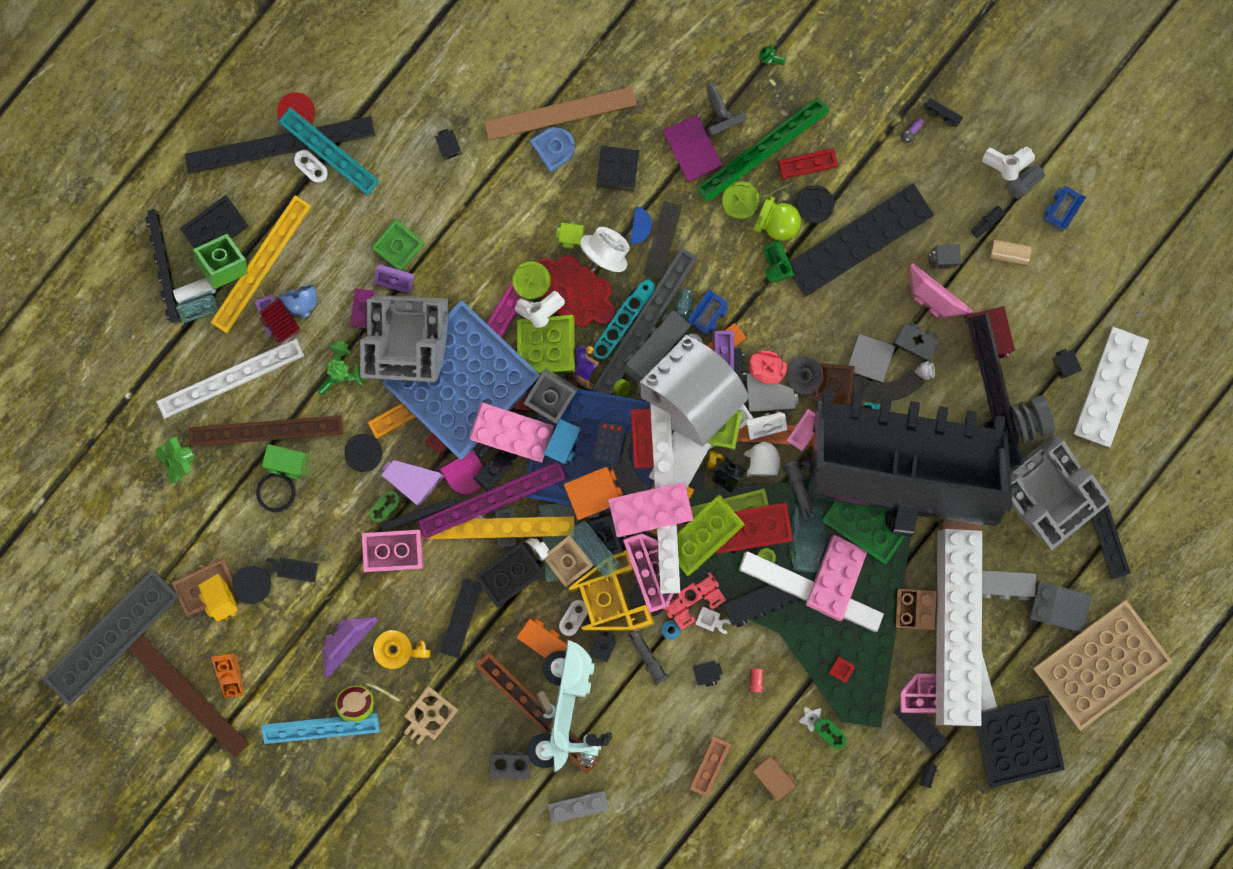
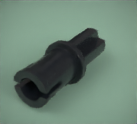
M997 205L987 216H983L982 220L971 229L972 235L975 238H979L989 228H993V224L1005 215L1003 209Z

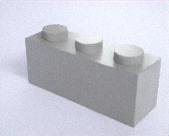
M982 571V598H991V595H999L998 599H1010V596H1018V600H1029L1030 597H1035L1036 574Z
M605 789L548 802L552 824L609 810Z

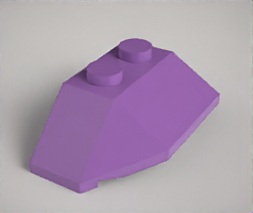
M378 617L352 618L347 621L343 619L336 627L338 631L334 635L330 634L324 640L325 646L322 648L323 672L326 678L331 676L380 620Z

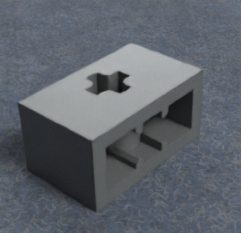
M909 322V324H903L893 345L924 361H930L940 340L936 338L937 335L930 331L925 333L919 330L918 325ZM919 337V341L922 343L915 345L913 338Z

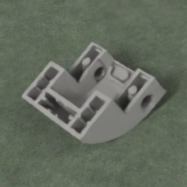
M373 295V297L367 299V336L360 340L361 378L436 382L441 371L446 348L448 299Z
M688 335L640 381L641 398L671 414V430L702 447L749 399L746 388L731 366L712 349Z
M1054 434L1050 435L1023 457V464L1010 468L1013 493L1012 508L1050 550L1056 548L1111 503V500L1093 474L1081 467L1066 443Z

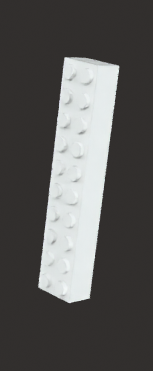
M943 529L937 531L936 725L981 726L982 531Z

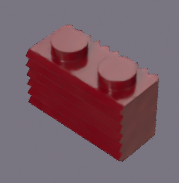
M279 299L260 311L262 315L260 320L265 327L270 326L273 330L271 335L277 343L280 341L282 344H286L302 332Z

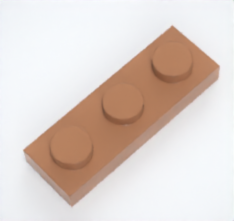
M713 736L689 788L690 790L708 797L730 749V743Z

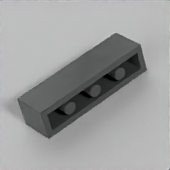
M674 310L670 315L666 313L659 322L662 324L658 328L654 326L648 333L650 338L646 342L642 340L636 347L638 350L636 354H630L624 361L626 365L623 371L639 384L691 326L689 322Z

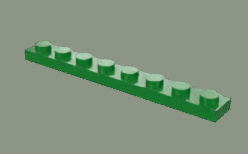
M817 97L697 186V191L709 202L830 112L828 107Z

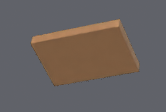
M224 558L171 582L174 591L180 596L178 600L187 618L205 610L206 604L199 597L201 591L198 585L216 574L222 577L227 583L232 596H235L232 589L234 578Z

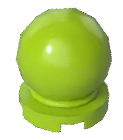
M768 195L753 230L760 233L762 229H765L767 234L775 240L785 241L793 238L800 231L802 223L798 210L791 204H776L774 202L775 197Z

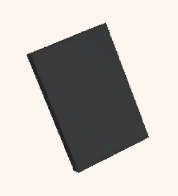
M225 195L182 226L180 230L195 249L225 234H228L233 239L248 228L249 225L228 196Z

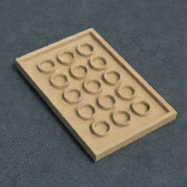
M1123 600L1033 667V670L1077 729L1081 731L1171 664L1172 660L1128 601Z

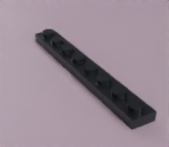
M989 313L969 317V325L993 425L996 415L1005 416L1004 430L1008 431L1010 466L1021 465L1024 461Z

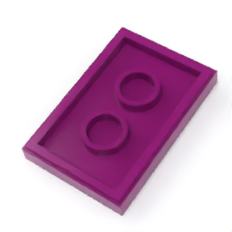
M698 114L663 130L687 182H691L722 167V163Z

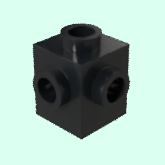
M725 458L722 464L718 462L714 468L715 476L712 481L732 492L746 469Z

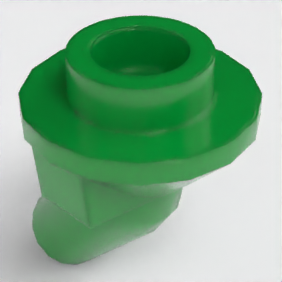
M772 45L763 47L759 53V60L765 64L773 62L785 65L786 58L774 55L776 50Z

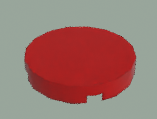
M298 92L289 93L278 103L277 115L279 120L291 107L310 124L314 121L315 106L305 94Z

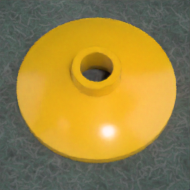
M386 631L374 643V657L385 668H400L411 657V642L400 631ZM391 646H396L397 651L395 653L390 651Z

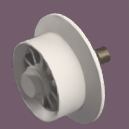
M599 227L593 235H585L581 238L580 245L582 250L594 261L589 268L592 272H596L600 266L614 272H622L627 268L625 256L630 249L629 244L614 230Z

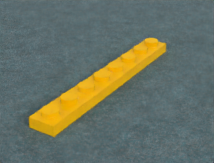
M296 195L293 197L248 265V274L240 277L210 323L228 334L311 209V205Z
M575 516L472 519L428 539L576 536Z

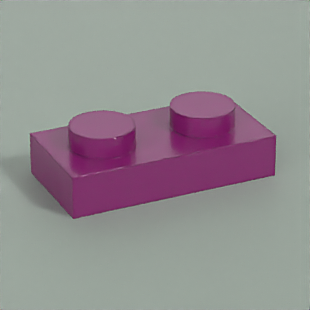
M355 288L351 327L367 329V299L373 297L375 291Z

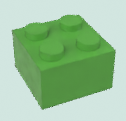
M228 234L193 249L195 264L213 290L248 274L246 259Z
M267 444L262 467L267 468L266 472L281 475L282 471L286 472V477L299 479L300 476L305 477L310 454Z

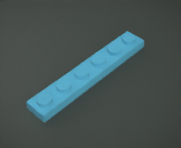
M373 713L360 722H348L341 717L264 724L261 731L264 743L269 744L380 732L378 714Z

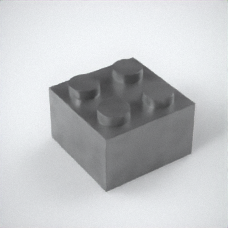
M545 368L523 404L557 424L578 387Z

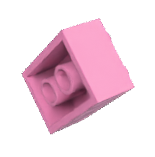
M421 530L362 533L364 572L424 568Z

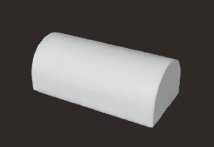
M203 278L173 290L176 301L183 306L216 293V289L213 290L207 279Z

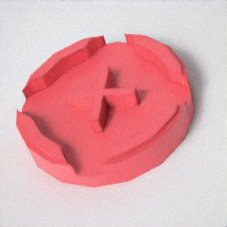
M762 350L757 354H753L748 365L752 376L765 384L779 383L784 379L787 371L785 361H782L778 354L771 351Z

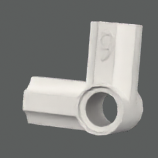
M1028 147L1021 148L1014 155L1007 156L989 148L986 150L982 162L1000 171L1002 178L1011 181L1017 179L1019 172L1034 161L1035 155L1032 149Z
M554 291L541 302L534 303L528 299L521 298L517 301L515 310L518 314L530 320L534 327L541 328L549 322V317L564 306L565 301L558 292Z

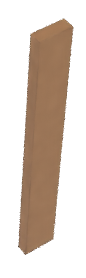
M628 87L484 122L488 139L491 141L635 107L637 104L633 87Z

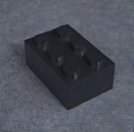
M522 542L479 572L475 577L495 606L499 607L545 573Z

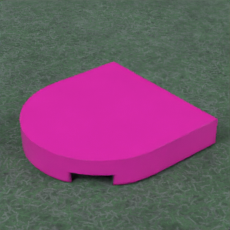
M474 449L462 460L456 458L440 467L441 472L454 491L467 495L475 493L481 488L473 478L484 466Z

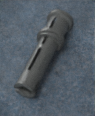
M791 461L783 466L789 477L788 483L794 489L803 519H809L808 514L812 518L815 516L804 486L805 477L800 472L799 461Z
M633 631L627 636L646 665L645 670L650 672L653 677L655 686L669 678V674L666 675L660 665L661 661L656 660L640 632Z

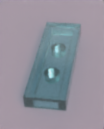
M585 520L569 532V535L605 578L621 566Z

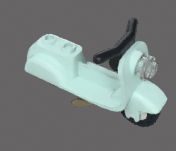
M570 640L567 641L565 651L552 652L544 660L543 674L550 683L558 686L555 707L550 704L545 692L540 691L536 697L544 712L543 717L552 718L550 733H540L534 736L528 745L530 761L540 768H550L553 766V772L563 767L569 753L579 752L580 758L577 761H581L580 765L592 767V764L597 763L595 758L598 756L601 746H607L612 739V733L607 732L606 734H601L600 738L595 734L585 735L583 737L584 743L569 742L575 697L585 698V695L590 693L591 683L588 682L589 674L593 675L595 663H591L592 659L580 645Z

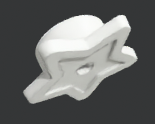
M805 707V716L799 722L806 724L809 731L812 732L814 730V722L820 718L821 709L812 711Z

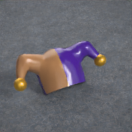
M578 346L576 348L575 372L571 373V377L568 380L569 383L576 387L582 386L589 390L594 389V384L589 381L593 370L599 366L598 361L587 355V353L592 354L594 352L592 346Z

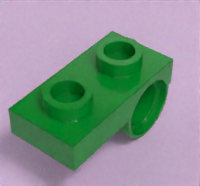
M780 240L763 247L769 263L765 274L770 282L778 283L794 276Z

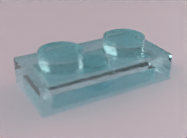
M210 292L176 304V310L183 323L218 311L219 306L213 293Z

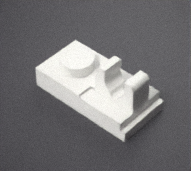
M776 410V414L769 415V413H766L765 416L746 421L750 440L787 430L785 414H782L779 410Z

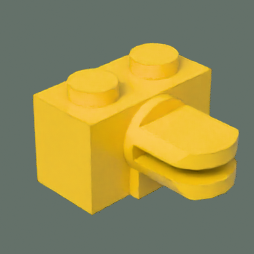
M219 574L198 585L201 591L199 597L206 604L204 609L209 617L213 616L219 622L223 619L225 621L229 620V615L231 617L236 616L238 609L227 583Z

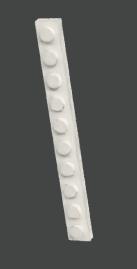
M650 403L655 488L674 484L671 414ZM677 524L657 528L661 594L680 593Z

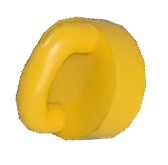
M708 450L705 457V467L707 469H714L718 462L722 464L724 461L723 455L716 453L715 450Z
M419 641L416 649L411 650L412 658L430 657V650H425L426 645L424 641Z

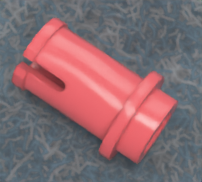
M751 668L750 692L762 693V689H764L762 687L764 669Z

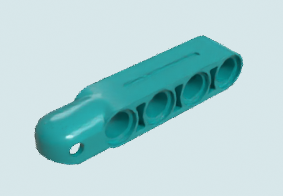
M647 279L640 283L635 292L624 302L593 347V354L596 359L605 360L610 356L654 292L655 284ZM631 300H638L640 306L637 309H632L629 306ZM621 315H626L629 318V322L622 325L618 322V318ZM609 331H616L618 338L616 340H609L607 334ZM604 346L607 349V353L604 356H599L596 353L598 347Z

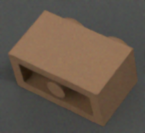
M768 755L752 771L779 801L795 787L793 783L795 778L789 771L785 773L780 768L783 764L776 756L772 758Z

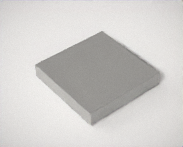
M858 334L848 366H855V374L883 383L895 346Z

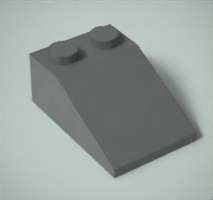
M1036 581L1035 597L1031 598L1027 619L1082 632L1085 627L1092 595Z

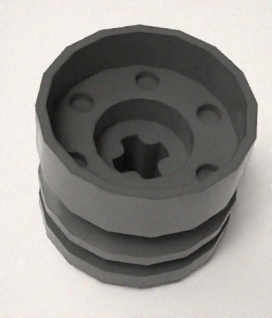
M1042 395L1028 400L1029 409L1024 402L1018 403V406L1016 404L1011 405L1017 435L1022 443L1028 442L1029 438L1035 440V430H1037L1041 437L1055 433L1053 416Z

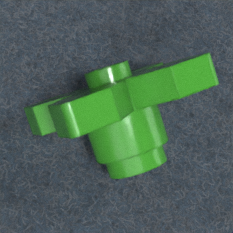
M176 437L168 439L165 445L155 450L159 460L167 467L166 475L171 484L180 481L183 476L192 472L189 464L194 460V454L189 447H181Z

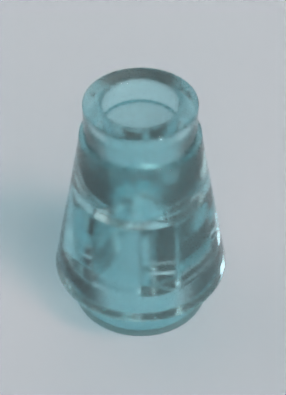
M681 289L674 311L683 318H689L690 314H692V291L689 289Z

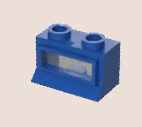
M1068 186L1057 190L1053 197L1056 199L1053 205L1049 204L1043 213L1046 215L1043 220L1061 232L1067 229L1086 199V196L1077 193Z
M709 289L687 322L704 335L708 332L712 333L718 325L715 323L718 317L723 318L729 310L726 307L728 302Z

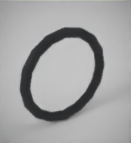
M268 474L261 479L256 489L259 504L271 512H282L288 509L294 502L296 495L292 480L284 474ZM271 477L283 478L291 487L292 495L290 501L281 508L274 509L268 507L263 503L260 496L262 484Z

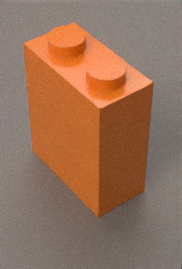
M609 466L564 484L578 520L610 508L608 499L624 496L621 487L617 488L614 481L617 480L616 474L613 469H609Z

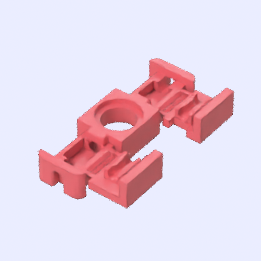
M711 572L708 573V577L699 583H692L680 591V593H677L679 596L672 600L668 607L663 608L669 618H673L672 614H674V620L681 630L697 620L694 616L691 617L689 615V609H686V607L688 608L704 597L705 600L708 599L710 602L709 606L713 610L727 600L719 588L716 589V587H719V583ZM687 590H693L696 593L694 600L689 601L686 599L685 593Z

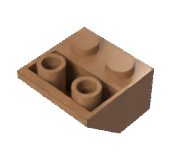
M897 589L896 628L935 630L937 591Z

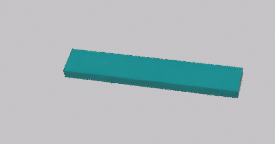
M291 107L278 121V123L367 196L380 182L379 179Z

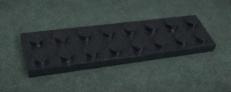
M913 183L790 261L789 263L794 273L792 278L804 297H807L933 217L934 214Z

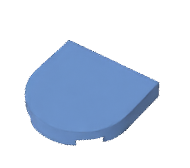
M548 128L529 140L550 173L567 163L575 151L572 135L562 128Z

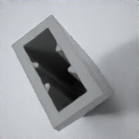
M746 373L749 413L794 410L795 405H798V394H794V389L778 383L765 384L755 379L751 373Z

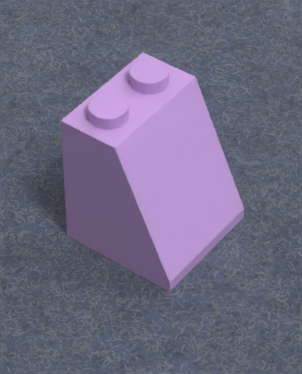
M395 460L393 462L388 461L382 468L384 471L382 476L416 505H421L444 478V475L439 472Z

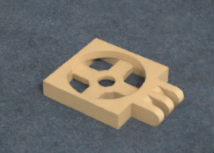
M428 686L404 716L412 722L404 734L408 735L412 729L414 733L410 738L413 740L418 734L420 736L416 741L418 745L426 735L435 740L459 709ZM429 696L437 698L433 706H428L422 700ZM443 704L448 708L447 719L439 715V709ZM416 707L424 712V717L420 722L416 720ZM429 710L435 711L434 717L428 715ZM430 721H435L441 726L435 730L425 728Z

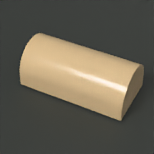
M992 240L989 259L1028 265L1031 256V246Z

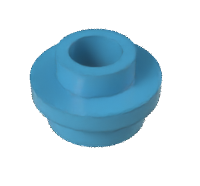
M666 621L662 626V634L667 639H676L681 633V629L676 621ZM670 626L675 628V632L672 634L668 633V627Z

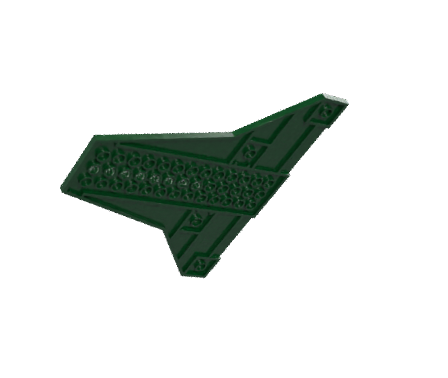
M809 477L805 479L804 486L815 516L812 518L808 514L809 519H803L794 489L788 482L737 486L732 492L725 488L694 490L689 500L690 506L693 507L712 502L719 495L725 499L765 488L769 505L787 503L793 541L755 547V549H758L759 552L763 548H774V552L777 553L774 564L813 582L831 536L836 535L854 544L822 522V519L835 501L810 497ZM648 531L639 532V534L643 533L647 536L656 539L652 535V533ZM909 536L904 537L886 565L869 553L866 554L850 599L884 614L877 632L845 618L839 622L806 606L807 601L803 599L790 605V602L782 605V609L776 612H772V609L764 612L766 616L757 620L754 617L748 619L780 634L842 722L881 728L897 629V589H903L911 540ZM747 549L737 550L735 553L725 552L716 554L715 552L690 576H687L679 566L680 591L692 583H699L708 577V573L711 572L719 583V587H716V589L719 588L727 599L723 603L766 586L768 583L739 571ZM790 551L796 556V559H793L791 563L788 562V558H785V555L789 554ZM693 590L686 591L687 594L696 597V593ZM704 597L701 598V600H704V601L710 603V602L708 601V599L705 600ZM723 603L718 605V607L725 610ZM838 656L855 666L846 683L828 673Z

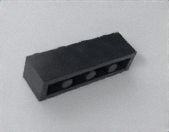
M768 584L723 603L731 625H736L738 628L747 624V619L754 617L757 620L766 616L764 613L772 609V612H776L783 608V604L790 602V605L801 601V599Z

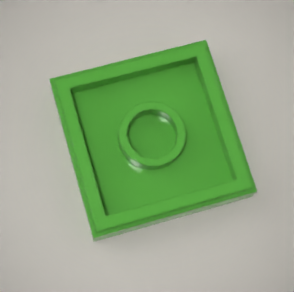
M395 219L371 249L394 268L403 271L425 243Z

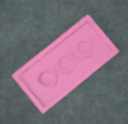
M481 402L469 439L542 462L554 425Z
M685 482L608 499L617 537L694 520Z
M836 535L831 536L806 606L839 622L842 621L867 552Z

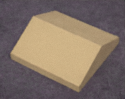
M571 535L547 553L548 557L544 559L565 587L594 566Z

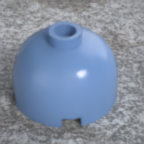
M314 285L303 286L295 291L293 289L283 293L278 298L291 316H299V318L309 316L310 311L316 307L318 301Z

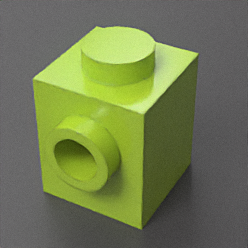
M561 223V227H557L556 239H559V244H562L563 248L573 249L574 246L581 247L580 240L584 234V226Z

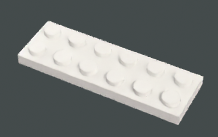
M1111 327L1073 435L1108 448L1111 447L1148 345V339L1116 327Z

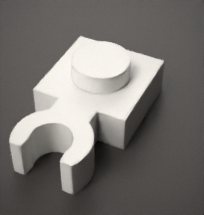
M702 607L695 623L712 632L717 627L723 634H727V631L722 629V625L724 623L731 625L727 619L719 620L720 614L706 607Z

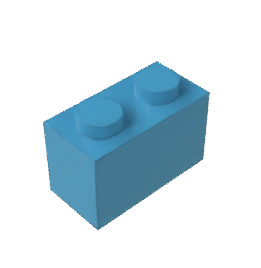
M560 419L544 455L563 464H567L568 461L571 462L575 456V451L573 450L578 441L580 427Z

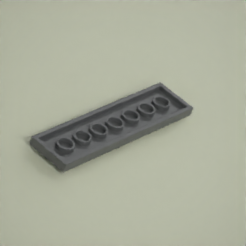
M152 570L42 679L68 706H71L180 596L155 570Z

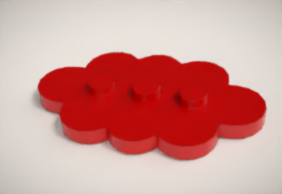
M567 255L561 257L557 262L550 258H542L537 261V263L542 264L548 270L551 276L549 290L540 299L543 300L556 291L565 301L564 306L556 311L558 315H573L574 325L578 327L587 326L592 320L601 325L608 324L613 320L615 308L608 300L611 295L610 284L602 278H596L595 272H592L589 266H580L579 261L575 257Z

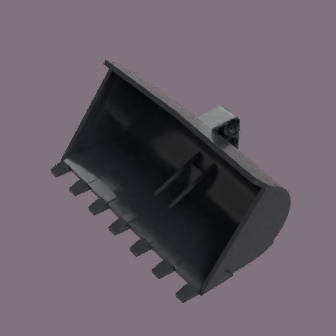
M825 387L822 400H818L813 425L815 438L809 468L810 497L887 511L885 518L887 529L892 534L909 537L913 536L917 516L997 526L1005 511H1010L1013 505V493L1011 487L1008 431L1004 430L1005 416L996 415L993 428L975 426L977 412L967 410L964 424L947 421L948 407L939 406L936 419L918 416L920 403L913 401L910 402L908 414L890 412L891 398L882 397L879 410L861 407L863 393L858 392L853 393L851 405L833 403L834 389Z

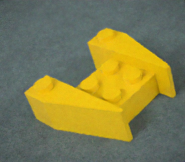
M627 550L609 556L569 587V591H581L591 624L583 626L582 630L638 631L655 625L647 605L632 610L628 608L618 576L634 571Z

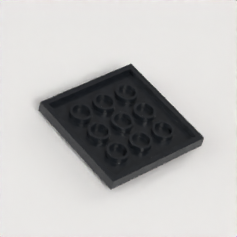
M1048 695L981 711V726H975L990 788L1065 770Z

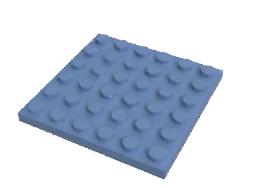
M461 300L448 313L446 348L437 381L384 379L382 383L462 460L479 443L470 440L469 437L481 402L510 411L536 384L540 374Z

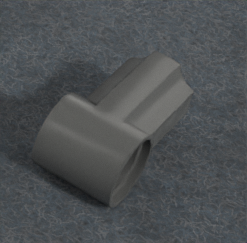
M1035 163L1021 176L1011 181L1006 188L1019 201L1046 175L1043 169Z

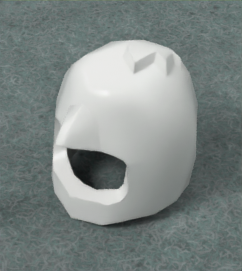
M763 441L760 444L754 445L752 449L743 454L751 459L750 467L746 471V478L778 475L780 457L777 449L772 444Z

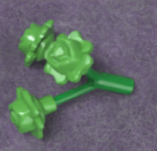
M336 341L334 345L329 346L335 354L331 363H327L329 378L318 388L321 394H324L334 383L355 380L361 386H364V381L368 379L361 378L360 366L357 363L353 373L348 374L347 370L349 367L341 360L342 356L351 353L348 350L349 345L345 342Z

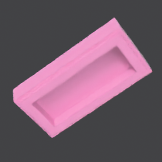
M807 409L786 440L800 451L804 450L815 434L813 432L815 413Z

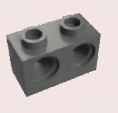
M960 244L936 245L931 253H929V264H932V269L956 268L960 265Z
M496 750V753L491 754L490 778L529 779L530 759L526 751L515 750V754L507 753V750ZM504 759L506 767L499 769L496 766V760ZM522 759L526 763V767L524 769H517L515 761Z

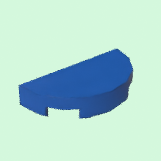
M637 206L635 208L630 244H639L650 235L652 229V220L649 214L643 208Z

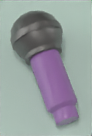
M922 119L916 121L909 130L907 129L901 133L900 138L902 142L910 143L913 140L914 134L924 123Z

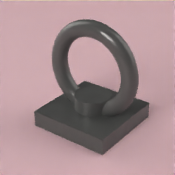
M708 82L706 84L709 100L717 116L714 118L717 125L706 129L708 136L747 120L745 112L732 117L731 112H727L714 83Z

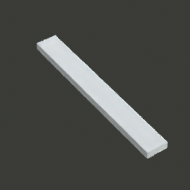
M295 338L286 344L264 352L156 402L163 418L167 419L304 357V353L298 340Z
M748 551L745 552L739 567V571L805 601L808 600L814 584L813 581ZM850 599L843 618L877 632L884 614Z

